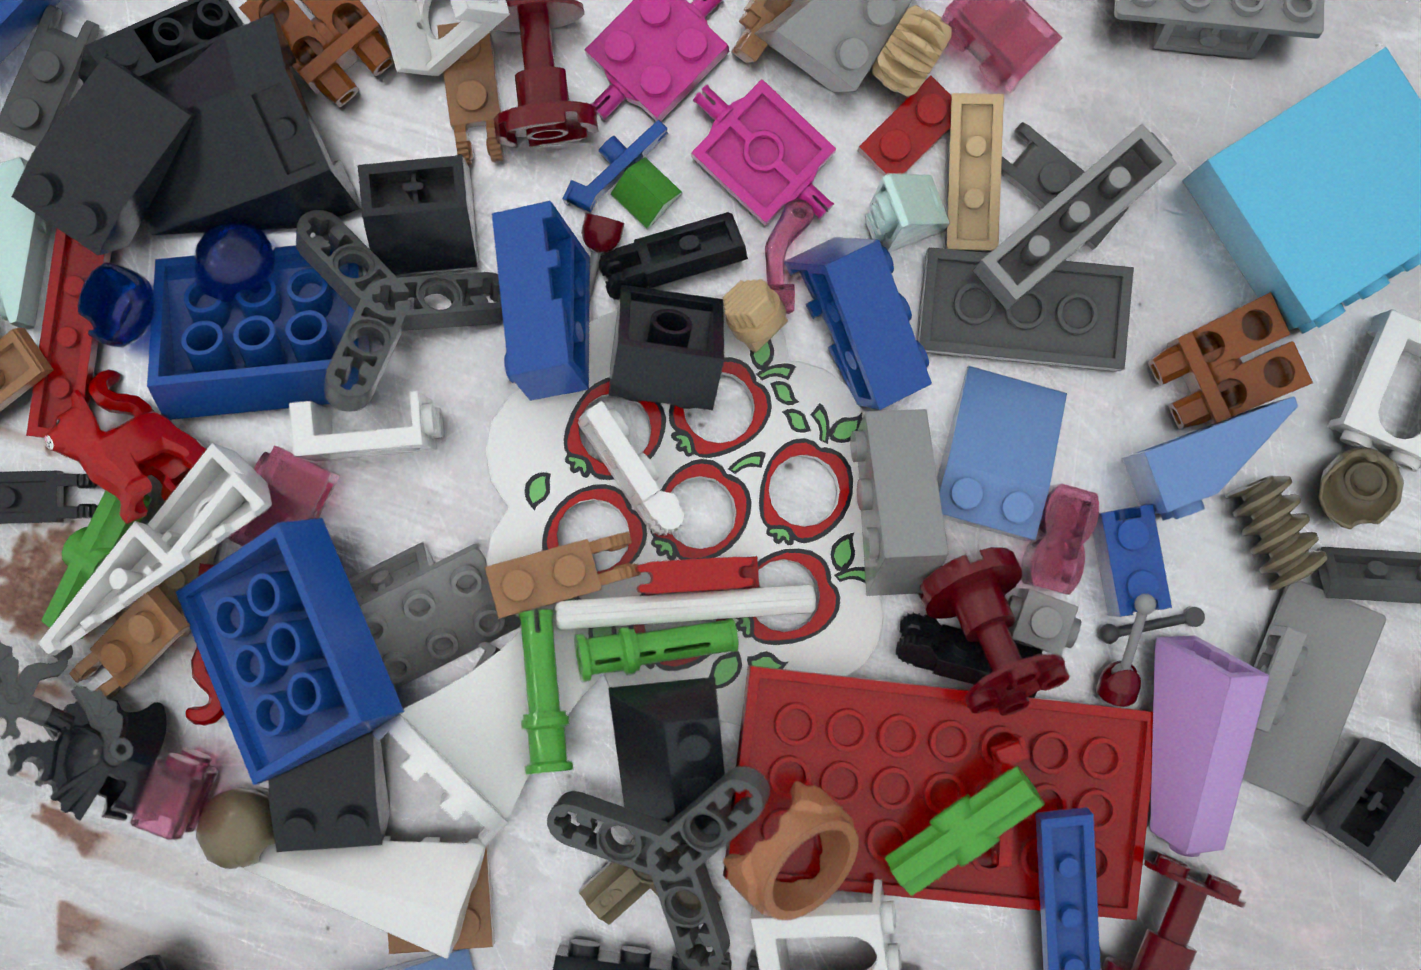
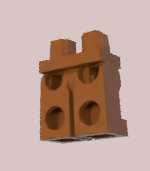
M247 0L242 4L239 9L250 22L275 13L296 59V63L291 67L311 87L316 95L322 92L325 97L338 107L345 105L359 91L355 83L345 73L356 61L360 59L375 77L394 64L391 50L384 39L386 35L383 29L360 0H300L314 15L312 20L307 17L294 0Z
M1271 292L1167 343L1168 349L1163 350L1148 361L1150 369L1160 386L1183 376L1188 386L1190 395L1169 404L1170 412L1179 429L1203 423L1206 426L1217 424L1232 416L1313 384L1294 341L1280 345L1242 363L1240 357L1291 335Z

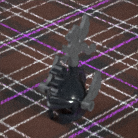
M0 641V719L4 718L7 722L6 730L0 738L4 740L8 736H12L13 740L18 739L21 732L17 728L16 720L22 717L32 723L43 726L53 740L48 739L46 742H42L38 739L34 743L28 740L25 744L13 747L8 753L10 766L7 774L14 777L22 770L24 762L33 763L38 769L35 785L49 784L53 792L50 795V799L52 801H59L60 810L64 813L73 812L75 819L81 821L97 795L106 798L101 817L125 821L128 816L126 813L134 815L140 804L150 771L159 757L164 743L167 719L163 704L154 702L140 711L125 712L120 707L118 700L106 699L101 690L91 692L86 687L75 686L71 693L77 701L73 704H68L63 710L58 709L52 704L34 697L33 694L39 681L58 677L67 668L68 660L73 655L72 646H68L54 656L58 659L57 662L27 665L18 675L19 660L13 657V647L4 645Z

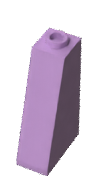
M1197 636L1157 637L1154 661L1150 831L1168 842L1169 848L1172 851L1187 857H1198L1200 853L1225 849L1269 679L1268 674Z

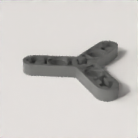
M313 210L305 213L298 221L295 240L298 252L355 311L327 368L325 377V398L331 406L338 410L352 412L368 405L403 331L491 325L503 320L497 273L476 272L397 278L333 213L324 210ZM311 233H315L317 235L314 238L310 237ZM328 235V236H329V242H327V241L323 238V236ZM346 263H355L365 268L367 274L360 278H350L342 274L339 267ZM431 294H441L447 297L452 305L447 309H434L425 302L424 298ZM463 294L465 295L464 303H468V306L462 305ZM481 294H489L491 300L497 302L488 303V299L486 298V296H482ZM408 298H414V309L410 308L411 300H408ZM379 301H388L390 307H393L394 309L385 310V306L383 305V303H379ZM361 336H371L378 339L383 347L376 352H364L355 346L354 341ZM353 366L359 369L358 383L354 384L350 390L342 388L341 384H345L348 381Z
M747 766L736 767L728 771L669 823L583 792L571 791L559 797L547 816V826L552 836L564 845L651 875L676 950L683 964L691 970H717L728 952L730 937L705 861L758 818L769 799L770 787L764 775L756 769ZM748 790L752 797L742 798L731 811L727 804L734 792ZM568 811L577 814L576 822L580 825L571 823V815L568 814ZM701 814L713 817L719 823L721 832L712 835L702 832L695 824L694 817ZM597 820L601 821L603 824L599 828L598 833H595L594 830L598 825L595 822ZM621 826L628 829L634 835L635 845L625 846L618 843L611 834V827ZM684 839L688 845L681 857L676 855L669 858L664 853L665 851H673ZM683 890L694 893L701 902V908L688 909L677 900L676 892ZM698 936H700L702 944H695ZM706 947H713L712 952H707Z

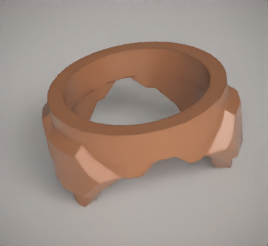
M799 781L795 782L790 790L793 803L790 811L780 817L779 831L770 840L757 842L750 853L745 855L730 854L723 858V864L728 869L730 884L762 915L772 916L778 920L799 918L823 904L840 887L849 874L858 851V835L852 818L822 789L816 786H805ZM820 833L823 852L820 856V872L814 879L797 880L794 883L775 881L779 870L792 852L807 839Z

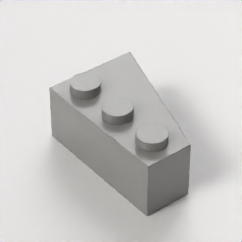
M794 0L790 3L791 6L773 21L762 26L754 34L830 91H857L912 0Z
M927 409L865 411L858 431H852L850 448L853 462H858L859 470L857 503L861 510L866 596L922 593L920 585L923 580L940 568L948 557Z

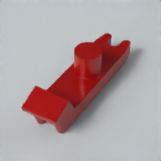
M758 556L653 561L635 567L637 573H648L651 577L648 584L637 586L636 590L639 593L662 594L760 588Z
M1012 734L1010 735V740L989 747L993 758V780L1007 772V770L1014 768V764L1030 758L1022 736ZM1033 813L1020 822H1030ZM1013 827L998 836L1000 840L991 847L992 863L997 864V867L1012 866Z

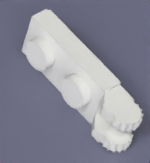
M603 401L586 410L578 419V425L644 524H648L649 529L653 531L652 534L656 533L658 536H666L667 533L671 534L674 530H678L685 520L683 507L679 506L680 502L675 494L660 491L655 482L659 479L656 468L644 453L641 452L637 455L626 437L630 435V432L622 416L614 408L608 411Z

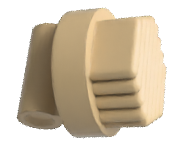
M762 279L746 280L745 282L741 280L723 296L724 314L728 327L739 341L744 342L754 353L788 323L786 309L780 297Z

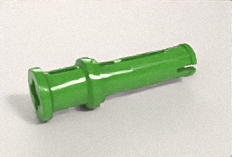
M534 610L520 612L518 615L521 622L529 714L523 715V720H521V729L526 730L528 734L530 763L525 766V775L574 770L573 761L567 760L565 727L570 724L569 716H566V711H560L552 620L553 610H539V633L535 631Z
M733 618L643 633H635L634 629L623 627L619 628L618 634L586 638L584 634H576L574 636L576 661L581 682L590 681L592 675L624 671L626 675H633L636 671H640V665L688 659L729 651L737 652L739 647L737 628Z

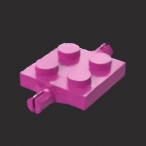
M633 0L584 49L587 57L605 73L610 83L593 103H590L595 106L599 117L605 121L625 99L632 104L640 106L655 121H662L730 52L728 44L709 27L705 19L722 0H693L691 3L686 0Z
M763 79L745 97L732 102L730 105L724 102L709 85L702 88V94L700 92L697 93L693 102L697 103L715 121L706 138L691 152V157L764 226L784 206L795 202L797 199L806 205L819 220L826 214V211L828 212L835 203L831 202L812 183L817 171L835 154L836 148Z

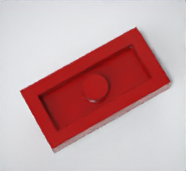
M930 75L918 91L909 96L858 147L857 151L882 176L887 174H906L950 130L951 94Z

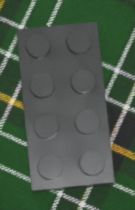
M933 247L927 249L918 342L921 343L927 353L1110 371L1125 370L1134 267L1064 261L1006 310L973 272L980 261L989 253Z

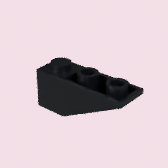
M188 0L85 45L78 76L84 83L102 58L109 56L161 91L224 33L244 24L227 0Z

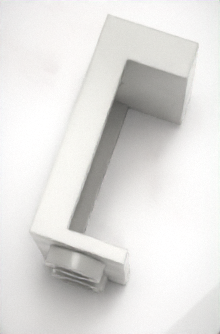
M377 0L396 71L421 75L439 76L510 15L506 0H450L455 19L462 21L444 37L437 39L432 34L428 20L429 7L432 0Z
M1391 309L1374 316L1367 332L1368 335L1374 337L1362 369L1341 418L1330 420L1327 427L1342 433L1340 441L1354 448H1377L1388 453L1389 458L1395 461L1398 467L1417 472L1419 467L1421 468V432L1409 439L1396 438L1386 432L1379 418L1380 403L1402 351H1407L1421 358V321Z
M418 391L409 392L412 416L411 427L333 434L331 409L312 401L289 403L294 457L319 462L437 450L436 438H443L444 436L442 411L440 407H434L432 399Z
M882 879L874 880L872 902L821 904L813 911L796 919L778 920L772 916L762 915L752 906L751 924L759 970H790L786 939L818 937L860 938L868 942L874 948L877 955V960L866 970L902 969L900 944L890 943L889 934L896 933L894 901H885Z

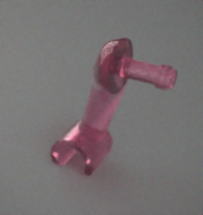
M801 199L793 200L786 205L765 245L767 284L780 297L785 306L786 314L792 313L795 308V285L784 284V261L787 249L814 219L813 207L810 203Z

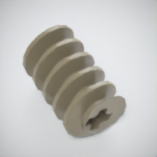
M1286 475L1264 477L1225 495L1226 499L1243 498L1244 500L1233 512L1234 517L1251 516L1253 520L1241 531L1243 536L1260 535L1262 539L1250 550L1252 555L1269 554L1270 559L1259 568L1260 573H1278L1279 578L1268 587V590L1280 589L1310 576L1328 558L1325 551H1308L1319 541V537L1315 532H1299L1310 522V518L1306 513H1290L1301 503V498L1296 494H1281L1292 484L1291 477Z

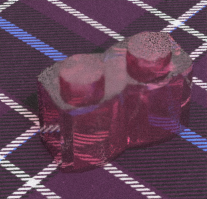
M1063 483L1050 486L1036 540L1030 541L1022 558L1021 569L1024 585L1063 595H1070L1081 580L1085 567L1083 544L1093 533L1098 521L1099 498L1097 493Z
M182 748L180 754L169 753L166 759H155L130 824L133 827L168 840H178L183 838L185 832L195 831L202 809L207 803L219 772L217 767L210 765L212 757L194 749Z

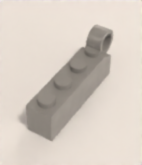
M1141 124L984 257L973 272L1004 308L1008 310L1166 175L1177 164L1172 158L1173 154L1153 132L1150 133Z

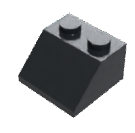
M621 284L610 364L609 396L621 397L634 402L650 401L671 404L684 409L700 408L713 410L724 363L723 299Z

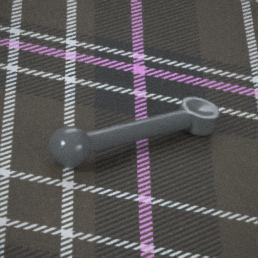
M1188 607L1179 615L1145 621L1142 632L1186 624L1189 627H1198L1203 624L1205 614L1201 608ZM1105 624L1099 630V637L1104 643L1112 644L1119 637L1130 635L1133 624L1119 627L1113 624Z

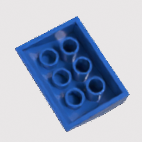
M296 245L155 259L147 388L160 413L169 420L290 408L289 403L312 401L319 405L330 404L324 394L327 368L355 311L300 255ZM346 263L339 267L340 272L347 277H363V268L359 264ZM361 336L355 339L354 344L358 349L370 353L369 336ZM352 366L348 381L345 384H341L342 388L350 390L354 384L358 383L359 369Z
M323 518L279 522L175 592L186 620L190 624V630L253 785L261 784L363 736L404 712Z

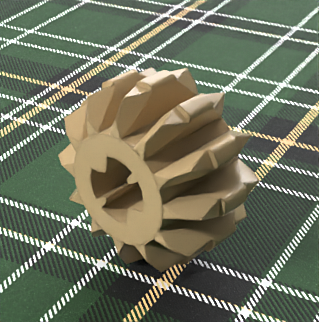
M918 5L906 10L872 65V74L882 82V85L893 92L897 91L907 97L918 91L952 37L951 27L941 20L942 17Z

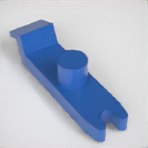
M657 120L628 148L615 135L610 137L598 150L610 165L588 186L571 180L562 198L564 204L569 206L571 203L592 213L597 201L620 180L626 169L643 159L668 135V128L660 120Z

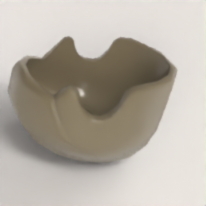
M1371 448L1351 449L1340 453L1323 470L1318 499L1325 515L1343 528L1352 529L1356 525L1367 523L1378 525L1400 504L1404 479L1396 462L1379 451Z
M237 788L216 794L208 801L202 809L196 829V839L208 861L225 869L246 867L260 861L259 856L262 851L275 843L269 796L259 791Z

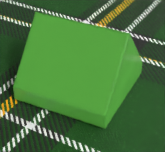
M644 157L626 169L610 195L648 230L682 194V191Z

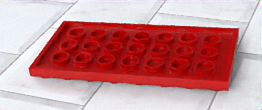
M748 665L736 767L747 766L762 773L769 783L770 795L758 818L727 843L725 857L730 854L745 855L750 853L757 842L770 840L779 831L780 817L790 811L793 803L790 790L794 783L799 781L805 786H816L822 789L842 807V810L852 818L859 843L857 856L849 874L837 889L838 891L873 894L874 880L882 879L884 895L1040 911L1035 813L1088 807L1094 814L1098 917L1137 921L1152 779L1153 711L1028 697L1029 705L1011 715L1001 716L998 708L973 714L965 701V695L969 690ZM1012 734L1022 736L1030 758L1014 764V767L1018 765L1027 775L1045 804L1033 812L1030 822H1019L1013 826L1012 866L997 867V864H993L990 848L962 867L957 864L938 880L936 879L922 891H918L911 896L894 877L885 857L930 826L929 821L967 794L972 797L993 781V758L989 747L1010 740V735ZM746 789L742 792L735 791L732 796L731 811L742 798H751L752 794ZM820 833L807 839L792 852L779 870L775 881L794 883L797 880L814 879L820 872V856L823 852ZM724 866L723 876L725 879H728V869Z

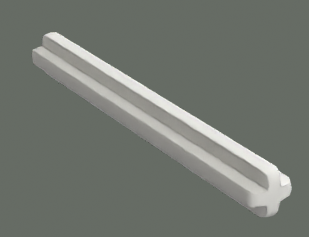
M795 585L569 600L556 603L555 620L558 629L569 630L803 614L815 611L816 596L813 586Z

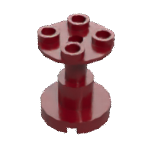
M506 0L510 15L493 30L520 32L524 70L515 74L518 107L500 112L493 118L497 142L506 146L518 147L517 137H527L529 147H543L587 138L586 128H588V132L597 133L599 130L595 106L586 102L569 101L566 70L561 67H555L551 29L578 21L585 14L583 3L577 0Z
M991 547L979 550L983 558L982 560L970 563L967 555H963L936 569L920 585L922 593H919V598L928 616L935 619L957 617L967 641L980 642L993 673L982 678L965 695V701L971 713L977 714L989 709L998 708L1001 716H1007L1026 708L1030 703L1028 696L1039 690L1056 688L1068 681L1070 675L1065 667L1064 658L1057 654H1040L1025 659L1021 658L1008 629L1015 622V617L1005 595L1015 588L1021 580L1022 569L1013 551L1005 547Z
M1158 852L1155 862L1145 860L1143 865L1177 882L1158 932L1151 929L1146 930L1133 964L1121 959L1106 957L1102 970H1190L1197 950L1189 946L1188 943L1207 896H1212L1242 908L1246 905V902L1239 898L1242 890L1237 888V885L1209 873L1205 882L1189 876L1191 869L1187 867V864Z

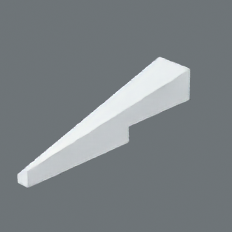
M212 443L148 524L134 521L38 644L48 655H57L265 512L272 505L268 483L236 451Z
M384 836L383 844L376 846L276 852V845L274 843L262 851L258 863L240 868L448 959L460 937L470 895L478 880L486 846L479 842V838H472L468 843L441 842L440 837H425L421 842L391 841V836Z

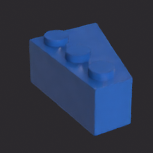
M551 200L492 213L506 343L504 366L510 382L516 383L530 401L589 390L590 256Z
M834 237L783 261L790 276L800 272L814 299L806 304L812 318L814 319L822 315L835 342L828 349L857 405L881 410L932 384L927 371L929 366L928 355L924 347L914 336L909 322L912 318L910 306L904 296L898 292L892 276L894 271L892 257L888 250L881 245L879 239Z

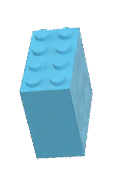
M1387 47L1209 158L1182 180L1257 297L1260 298L1271 292L1288 330L1298 327L1300 332L1304 334L1316 326L1320 328L1346 312L1341 303L1346 307L1360 298L1362 300L1366 299L1390 284L1388 279L1400 274L1404 270L1406 272L1421 264V99Z

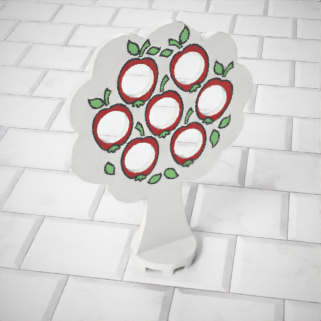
M724 295L711 296V298L723 299ZM617 310L589 323V390L530 401L519 389L507 398L491 422L485 451L491 483L508 507L506 513L491 533L486 557L487 566L559 547L557 531L559 521L565 512L578 503L594 500L607 503L620 513L626 522L632 541L631 544L627 545L626 551L618 563L607 570L597 571V574L613 570L614 567L626 563H638L640 565L653 561L758 556V569H761L769 562L779 560L793 562L805 569L815 583L817 593L815 611L809 620L796 630L786 632L771 630L760 623L756 617L733 618L738 634L739 647L737 652L729 651L688 659L640 665V671H636L633 675H626L624 671L605 673L604 677L609 687L715 677L719 720L741 725L748 665L848 676L867 662L880 642L884 612L880 595L866 596L861 510L857 503L859 470L858 462H853L850 448L852 431H858L864 412L857 405L848 386L826 369L798 361H789L785 337L781 330L754 353L744 342L739 341L733 335L727 325L724 314V363L721 375L730 376L743 385L750 396L753 409L750 424L745 432L733 441L716 443L704 440L692 431L686 422L684 409L676 405L650 401L634 402L640 406L648 420L650 429L649 439L642 453L650 459L657 470L659 479L655 482L660 491L671 493L674 487L685 480L702 478L712 480L724 488L732 500L734 509L732 528L725 539L713 547L699 549L686 546L675 539L672 533H667L666 536H658L656 533L652 534L653 531L649 529V525L644 524L605 464L590 456L581 443L578 419L588 405L601 397L609 396L610 364ZM801 456L815 459L826 466L835 480L837 490L835 506L828 517L816 525L806 527L790 524L781 518L772 506L769 495L771 476L777 467L787 459ZM641 573V575L601 586L602 590L565 601L653 595L639 593L636 590L638 585L648 584L651 577L648 573ZM556 603L533 609L535 631L539 633V610H553L552 620L560 711H566V716H568L580 698L603 675H592L590 681L581 682L576 661L574 636L576 634H584L586 638L618 634L619 628L623 627L634 629L635 633L646 632L644 624L560 630L557 628L555 620ZM715 619L714 622H715V621H722V620H726V619ZM521 631L500 651L470 673L432 695L403 708V713L382 724L373 732L378 741L389 732L408 752L409 756L404 760L401 767L416 782L427 772L445 790L441 795L440 806L449 815L457 820L467 811L484 827L478 834L479 842L485 846L509 823L508 819L530 775H525V766L530 763L528 734L526 730L521 729L523 715L529 714Z

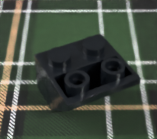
M463 155L358 165L362 218L369 249L395 276L479 268L470 167Z
M1362 737L1306 823L1389 880L1396 882L1421 845V768L1384 742Z

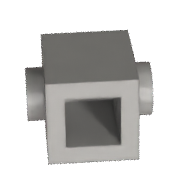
M1019 588L1017 596L1011 595L1007 602L1015 617V622L1008 628L1013 640L1062 656L1065 647L1069 649L1073 647L1081 627V619L1075 618L1079 606L1028 588Z

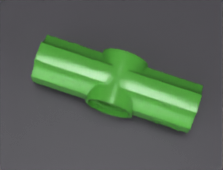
M106 490L88 527L75 531L64 543L62 560L68 567L41 620L49 628L134 523L133 521L126 524L122 520L119 499ZM148 494L143 499L146 508H148L152 500ZM140 518V519H138V520H135V521L141 523L142 518Z
M1017 765L991 781L972 797L967 794L929 821L930 826L889 853L885 859L901 887L912 896L918 891H922L936 879L938 880L957 864L962 867L986 852L1000 840L998 836L1041 808L1045 803L1030 779Z

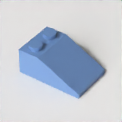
M972 366L967 367L937 475L943 518L1023 541L1036 540L1050 488L1067 393Z
M1295 396L1259 406L1217 424L1203 427L1123 457V462L1140 506L1153 504L1154 513L1160 514L1163 521L1171 518H1183L1204 510L1205 506L1202 500L1218 494L1298 407Z

